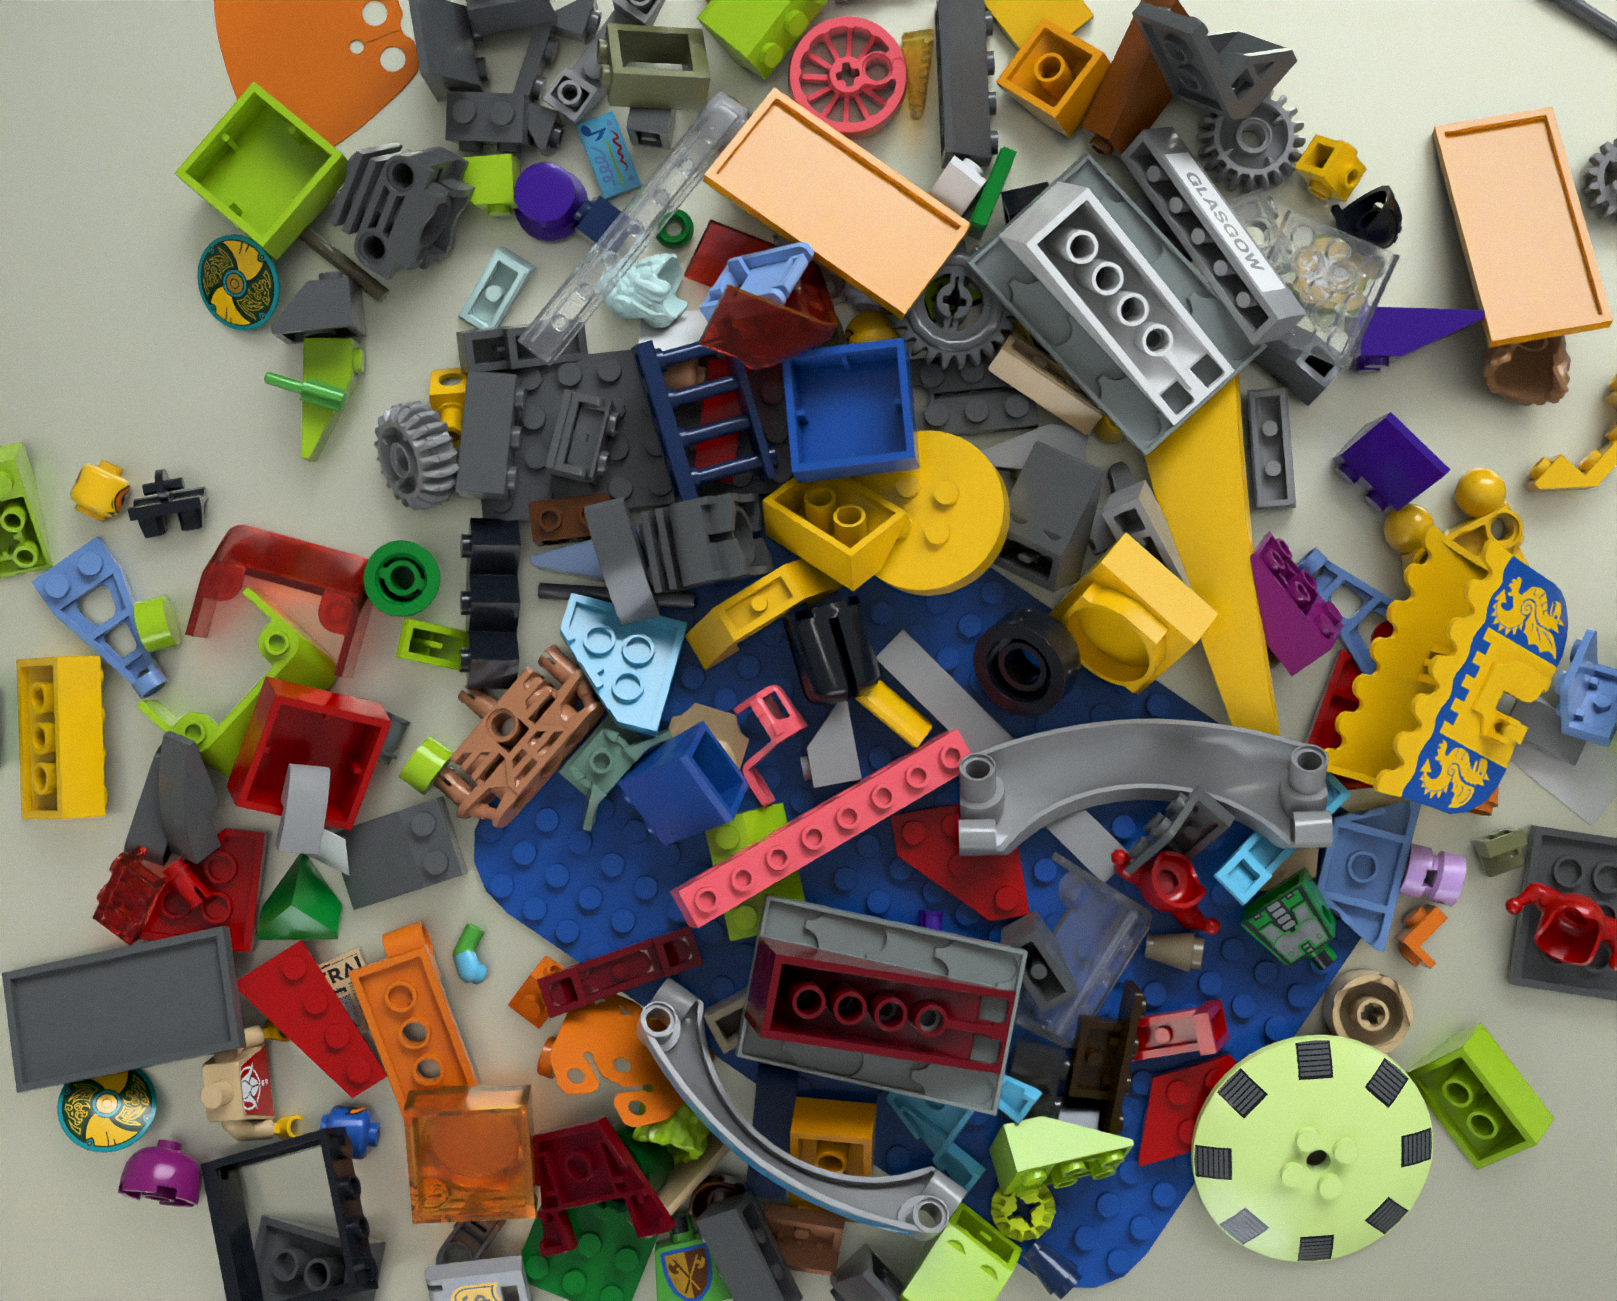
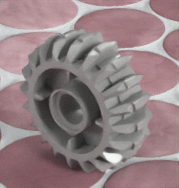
M1273 89L1247 119H1229L1208 111L1210 116H1203L1199 122V125L1208 131L1199 132L1196 140L1208 145L1199 149L1198 156L1203 158L1211 157V160L1206 163L1204 169L1208 172L1216 167L1220 171L1214 179L1216 183L1222 182L1226 176L1230 178L1231 181L1228 189L1231 191L1237 188L1239 182H1243L1245 194H1250L1253 191L1254 182H1256L1261 193L1269 189V181L1275 186H1279L1283 183L1281 173L1291 176L1295 171L1291 162H1298L1303 155L1295 148L1302 147L1306 143V138L1294 135V133L1304 128V122L1291 121L1298 112L1297 108L1291 107L1286 111L1282 107L1287 101L1285 95L1279 97L1277 101L1272 100ZM1252 131L1256 133L1260 139V146L1257 148L1246 146L1242 141V132Z
M407 401L384 410L383 416L378 417L379 427L375 428L378 440L374 442V446L378 449L379 456L377 460L382 467L381 474L385 475L387 487L393 489L396 500L401 499L405 507H411L413 510L434 508L442 505L443 502L449 501L450 496L455 494L456 471L460 468L455 457L458 452L453 448V437H450L447 432L446 422L440 421L438 411H432L428 403L422 404L420 401Z

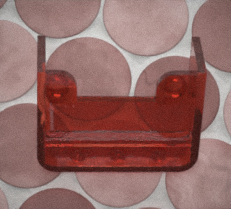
M710 219L684 276L703 285L713 287L728 264L729 258L780 246ZM812 260L808 262V266L789 297L786 298L784 305L741 290L742 284L738 288L727 284L699 343L707 348L740 359L745 366L751 369L761 370L762 367L771 368L830 340L838 325V320L821 268Z
M236 525L226 532L202 572L185 635L207 638L217 601L223 602L235 598L241 591L245 575L322 596L318 609L320 623L326 630L345 636L334 675L353 678L373 607L364 587L363 576L368 558L252 526Z

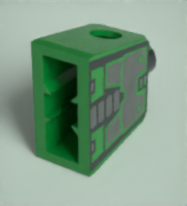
M1305 867L1243 907L1240 923L1242 927L1285 965H1293L1307 956L1317 970H1323L1336 960L1337 954L1328 945V942L1335 937L1336 921Z

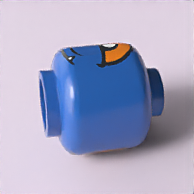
M337 1105L331 1109L329 1115L323 1114L320 1130L324 1128L346 1127L347 1135L353 1145L352 1159H364L369 1153L370 1147L378 1146L380 1123L373 1122V1115L369 1109Z

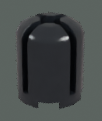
M858 595L848 597L850 603L848 606L845 599L794 612L795 621H792L791 615L781 617L802 693L811 703L832 705L847 701L851 697L857 698L868 694L879 682L880 670Z

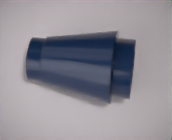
M1040 1239L1022 1255L1049 1295L1054 1293L1060 1300L1083 1277L1076 1270L1078 1267L1076 1264L1047 1244H1044Z

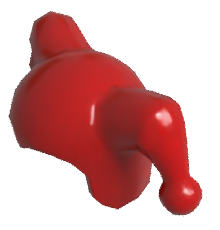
M1123 849L1114 850L1111 854L1114 872L1138 887L1143 899L1151 907L1164 913H1172L1186 929L1201 930L1210 935L1219 932L1221 928L1219 920L1214 917L1207 919L1197 906L1205 896L1206 889L1199 883L1195 869L1185 855L1174 851H1159L1130 875L1124 868L1131 857Z
M1534 882L1526 886L1516 898H1510L1506 901V910L1512 915L1521 913L1523 906L1530 903L1539 908L1541 916L1533 938L1536 946L1549 957L1570 965L1591 964L1598 952L1601 942L1606 941L1612 952L1608 965L1612 970L1617 971V919L1605 916L1600 906L1591 898L1578 893L1563 894L1548 885Z

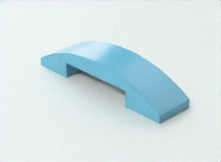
M1327 772L1326 786L1328 798L1326 811H1330L1332 815L1350 797L1351 793L1332 773ZM1254 831L1221 866L1214 877L1243 906L1297 848L1282 849Z

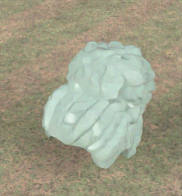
M655 254L639 262L629 259L611 264L606 270V275L602 277L598 285V289L601 295L604 296L606 305L612 314H618L623 319L643 318L649 326L656 329L670 326L673 320L681 316L688 307L686 301L677 299L675 295L678 287L683 282L682 270L676 254Z

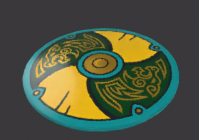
M236 234L221 236L206 247L199 261L197 278L201 297L210 313L222 324L237 330H251L265 324L275 312L280 296L278 272L269 254L252 239Z
M141 1069L64 1084L58 1099L57 1114L64 1133L76 1145L93 1152H115L131 1146L148 1131L156 1114L157 1097L151 1080Z

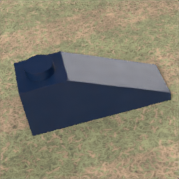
M759 1064L752 1126L775 1146L790 1154V1130L796 1100L798 1071L779 1066ZM748 1165L745 1192L752 1191L754 1197L785 1200V1188L774 1183Z

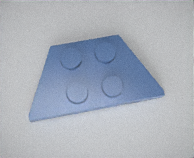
M1412 800L1333 816L1332 847L1323 848L1315 884L1330 911L1370 946L1381 952L1385 950L1421 803Z

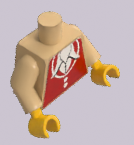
M269 1019L266 1020L262 1028L260 1025H255L244 1029L246 1048L214 1054L212 1058L203 1064L201 1069L203 1088L200 1092V1099L206 1107L209 1122H221L222 1128L239 1141L273 1139L274 1135H277L281 1140H286L303 1135H294L290 1130L291 1122L304 1120L302 1116H283L276 1123H273L272 1120L275 1118L267 1043L264 1042V1039L268 1038L281 1042H288L290 1039L284 1033H279V1029Z

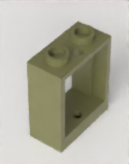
M607 23L605 39H598L597 64H601L600 89H607L609 106L705 111L711 78L702 29ZM622 61L682 64L683 71L623 67Z

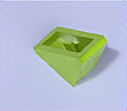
M404 617L395 657L459 670V649L465 648L466 631Z

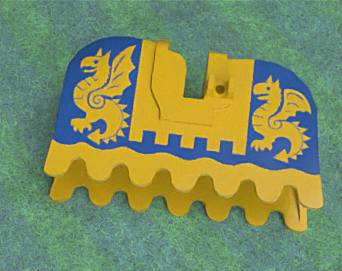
M1428 524L1424 527L1420 539L1422 547L1427 551V560L1423 564L1412 563L1405 569L1403 578L1405 584L1410 588V597L1405 601H1392L1387 607L1386 616L1387 620L1393 625V633L1388 638L1377 637L1370 644L1369 653L1370 657L1376 662V670L1371 675L1360 674L1354 679L1352 691L1359 699V706L1353 712L1343 711L1337 716L1335 729L1341 735L1342 743L1336 749L1326 748L1324 751H1326L1329 757L1327 772L1373 785V790L1409 799L1448 814L1464 813L1487 801L1496 790L1506 772L1515 745L1521 744L1528 729L1520 721L1496 710L1502 693L1504 692L1517 700L1529 703L1538 699L1542 692L1547 693L1552 683L1551 679L1563 656L1567 640V607L1562 591L1553 582L1518 560L1497 541L1488 539L1484 543L1480 558L1444 535L1434 525Z

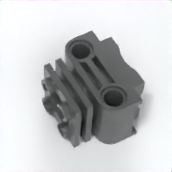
M393 142L356 150L347 162L346 173L348 174L342 189L337 192L333 199L332 208L334 210L329 223L335 227L344 225L342 231L348 235L358 232L354 242V251L359 262L387 280L392 279L397 271L403 269L411 270L418 267L426 269L429 261L447 259L454 242L456 222L463 210L468 207L475 187L462 180L469 162L445 148L431 147L418 151H401L403 145Z
M726 493L717 496H704L668 505V508L640 512L639 535L642 543L646 545L649 559L646 569L647 577L650 584L654 586L655 593L689 591L694 588L708 587V585L727 584L762 577L773 572L771 553L764 539H753L752 532L762 530L763 511L759 493Z

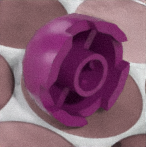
M158 1140L157 1147L142 1148L129 1158L121 1175L118 1193L136 1200H140L142 1194L144 1198L160 1201V1205L191 1208L194 1205H198L202 1173L194 1157L181 1151V1143Z

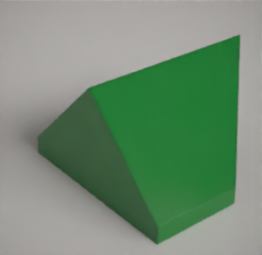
M301 853L298 855L262 906L256 933L257 940L338 939L343 914L342 904L307 855Z

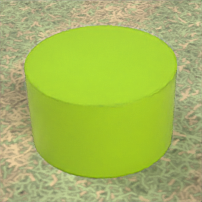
M167 595L134 604V618L137 631L147 652L151 653L180 645L181 632L173 604Z
M429 736L408 760L399 774V778L420 794L425 795L433 786L436 777H440V773L452 761L450 757L453 752L432 736Z

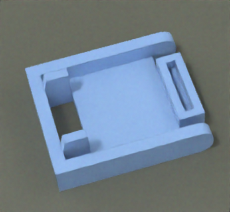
M798 242L729 258L728 264L714 286L708 291L709 294L699 308L707 322L712 324L729 318L736 319L781 309L786 302V298L789 297L808 266V262L813 258L814 251L812 247L806 242ZM742 284L737 294L733 296L738 286Z

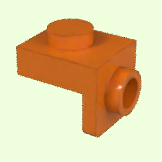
M1426 904L1424 907L1421 905L1415 907L1403 921L1406 926L1394 937L1402 945L1398 952L1415 968L1421 964L1431 969L1436 962L1420 946L1448 917L1438 907Z
M545 956L517 991L508 1006L540 1029L548 1019L549 1014L537 979L565 968Z

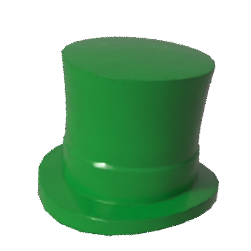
M391 541L380 546L368 559L364 570V587L369 600L380 611L390 616L407 617L422 612L435 599L440 586V570L436 560L425 548L411 541Z

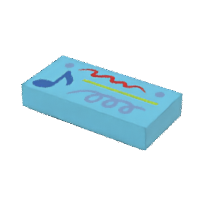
M613 111L576 125L605 200L608 201L642 188Z

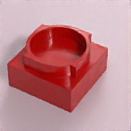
M266 676L226 787L235 806L282 816L284 807L280 799L289 763L329 767L330 785L324 825L351 831L392 722L380 703Z

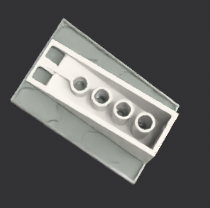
M1086 153L965 261L989 290L1002 302L1006 309L1017 318L1035 340L1054 358L1127 440L1145 456L1268 347L1265 343L1256 345L1251 343L1207 280L1101 166Z

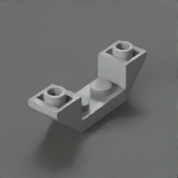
M612 0L614 11L573 68L570 70L568 67H564L542 100L576 124L602 101L607 94V89H600L601 64H597L598 39H605L607 23L653 26L665 0ZM622 61V66L626 67L630 61Z

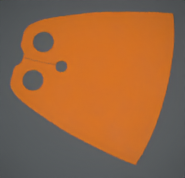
M214 0L218 40L237 100L254 81L332 146L342 142L372 119L409 84L419 69L415 42L403 33L400 26L403 12L398 0ZM379 1L385 5L388 14L384 23L372 26L365 22L362 11L367 3ZM354 40H359L364 44V49L359 54L352 53L350 50V44ZM388 47H398L405 54V64L398 71H387L381 65V54Z

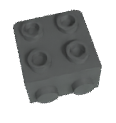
M1199 785L1187 796L1181 792L1165 809L1167 814L1163 816L1158 812L1146 824L1143 831L1147 833V836H1141L1129 849L1127 855L1131 859L1124 870L1130 875L1133 874L1162 848H1165L1167 851L1183 854L1190 861L1226 831L1233 823L1235 817Z

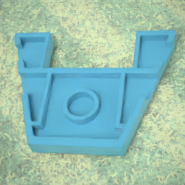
M1004 1074L998 1108L1019 1124L1042 1095V1092ZM890 1092L885 1099L915 1139L922 1138L935 1155L932 1161L940 1171L946 1170L956 1183L967 1190L965 1198L986 1170V1168L954 1143V1140L975 1111Z

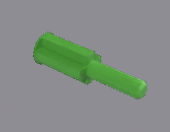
M267 372L264 376L266 384L301 394V401L339 413L342 412L347 401V389L307 378L306 382H300L271 372Z

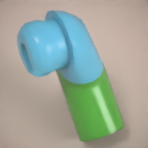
M471 923L466 924L452 956L459 978L465 983L471 982L477 985L482 983L487 976L486 966L478 962L475 953L485 931Z

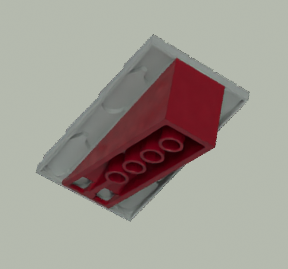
M765 894L735 1055L744 1059L996 1116L1028 952L1025 949Z

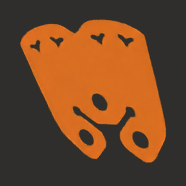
M614 994L602 998L605 1001L598 1004L591 1002L587 1006L568 1012L552 1046L550 1055L557 1084L563 1092L568 1095L588 1094L596 1091L599 1081L589 1061L585 1060L583 1056L588 1052L593 1055V1061L601 1076L622 1087L644 1086L647 1083L653 1086L651 1092L646 1090L618 1093L615 1096L614 1107L624 1124L630 1127H641L661 1122L670 1118L680 1108L684 1100L666 1078L647 1046L638 1039L636 1034V1025L643 1010L639 1004ZM621 1005L625 1011L632 1012L633 1015H621L619 1006ZM648 1018L646 1020L648 1027L655 1032H662L667 1029L666 1025L658 1019ZM708 1047L709 1053H710V1057H711V1060H712V1062H713V1061L715 1060V1056H714L713 1052L710 1050V1048ZM619 1058L626 1059L631 1064L630 1071L626 1073L617 1071L614 1067V1061ZM571 1069L582 1071L585 1076L582 1083L571 1082L567 1077L568 1071ZM632 1101H640L645 1105L646 1112L643 1115H634L630 1112L628 1105Z

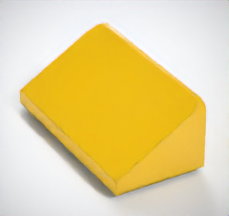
M880 679L878 684L868 694L854 698L912 748H917L932 729V723Z

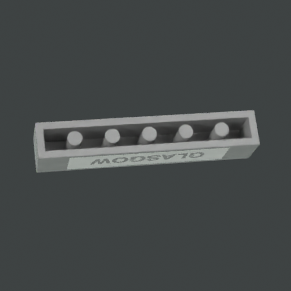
M1173 127L1143 129L1121 154L1120 158L1251 343L1256 345L1281 340L1307 313Z

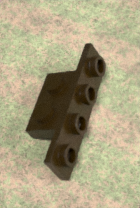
M1125 980L1118 1018L1079 1014L1064 1089L1066 1094L1071 1097L1102 1100L1097 1130L1114 1135L1121 1134L1123 1129L1124 1115L1121 1110L1124 1096L1127 1097L1130 1093L1131 1075L1129 1068L1131 1058L1136 1057L1139 1047V1039L1136 1032L1138 1022L1144 1018L1146 1012V998L1143 992L1131 980Z

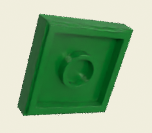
M1007 147L1000 149L971 217L970 223L972 226L968 236L979 241L981 240L1010 173L1016 151Z

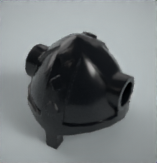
M1383 185L1371 190L1353 201L1343 210L1338 204L1332 205L1330 210L1336 219V225L1342 237L1355 244L1356 251L1365 257L1374 256L1377 251L1389 248L1397 241L1398 234L1402 231V213L1389 185ZM1380 202L1384 205L1380 208L1375 203Z

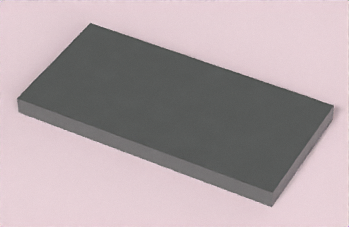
M227 926L2 973L17 1093L246 1048L230 927Z

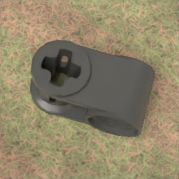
M473 1198L453 1226V1231L439 1249L436 1256V1265L449 1263L446 1258V1251L450 1248L461 1249L466 1255V1261L477 1260L483 1250L486 1251L506 1223V1220L502 1217L499 1219L495 1218L478 1206L479 1201Z

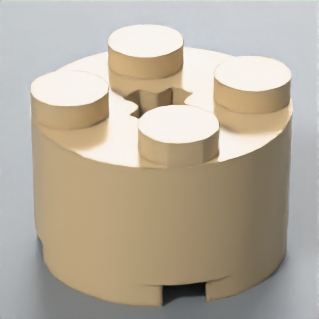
M1353 970L1341 975L1325 991L1323 1015L1325 1023L1333 1036L1360 1041L1384 1054L1395 1050L1405 1040L1404 1037L1412 1026L1414 1019L1413 1005L1405 989L1393 979L1373 970ZM1367 1004L1375 1007V1010L1369 1012V1020L1361 1017V1013L1365 1011V1005Z

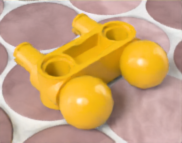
M1478 467L1467 471L1458 480L1455 497L1458 506L1471 517L1442 531V533L1480 558L1484 543L1488 539L1495 540L1518 560L1529 566L1520 548L1523 544L1522 541L1525 539L1523 523L1518 514L1511 510L1508 502H1505L1507 495L1505 482L1498 473L1489 468ZM1408 503L1399 511L1392 510L1384 524L1386 541L1394 550L1401 553L1403 573L1408 565L1412 563L1419 564L1421 558L1427 554V551L1421 545L1420 539L1424 527L1428 524L1434 525L1433 518L1429 512L1418 504ZM1497 518H1500L1505 526L1504 533L1499 539H1495L1491 533V525Z

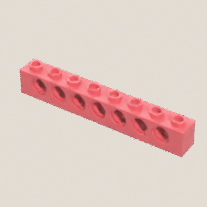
M958 729L944 731L669 892L688 926L700 928L959 775L960 761L965 756L971 754Z

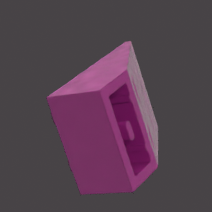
M1269 531L1263 536L1251 554L1250 559L1266 644L1289 674L1293 676L1332 649L1343 627L1341 622L1342 616L1332 602H1325L1316 591L1317 584L1311 574L1304 569L1300 570L1291 559L1293 555L1288 545L1281 538L1276 539Z

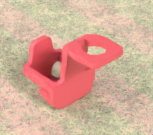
M771 685L762 689L733 709L735 714L739 715L752 708L771 738L767 745L743 765L742 770L747 783L763 807L772 804L776 799L755 766L782 742L808 727L803 716L795 708L785 691L778 685ZM776 692L789 716H785L771 696L772 693Z

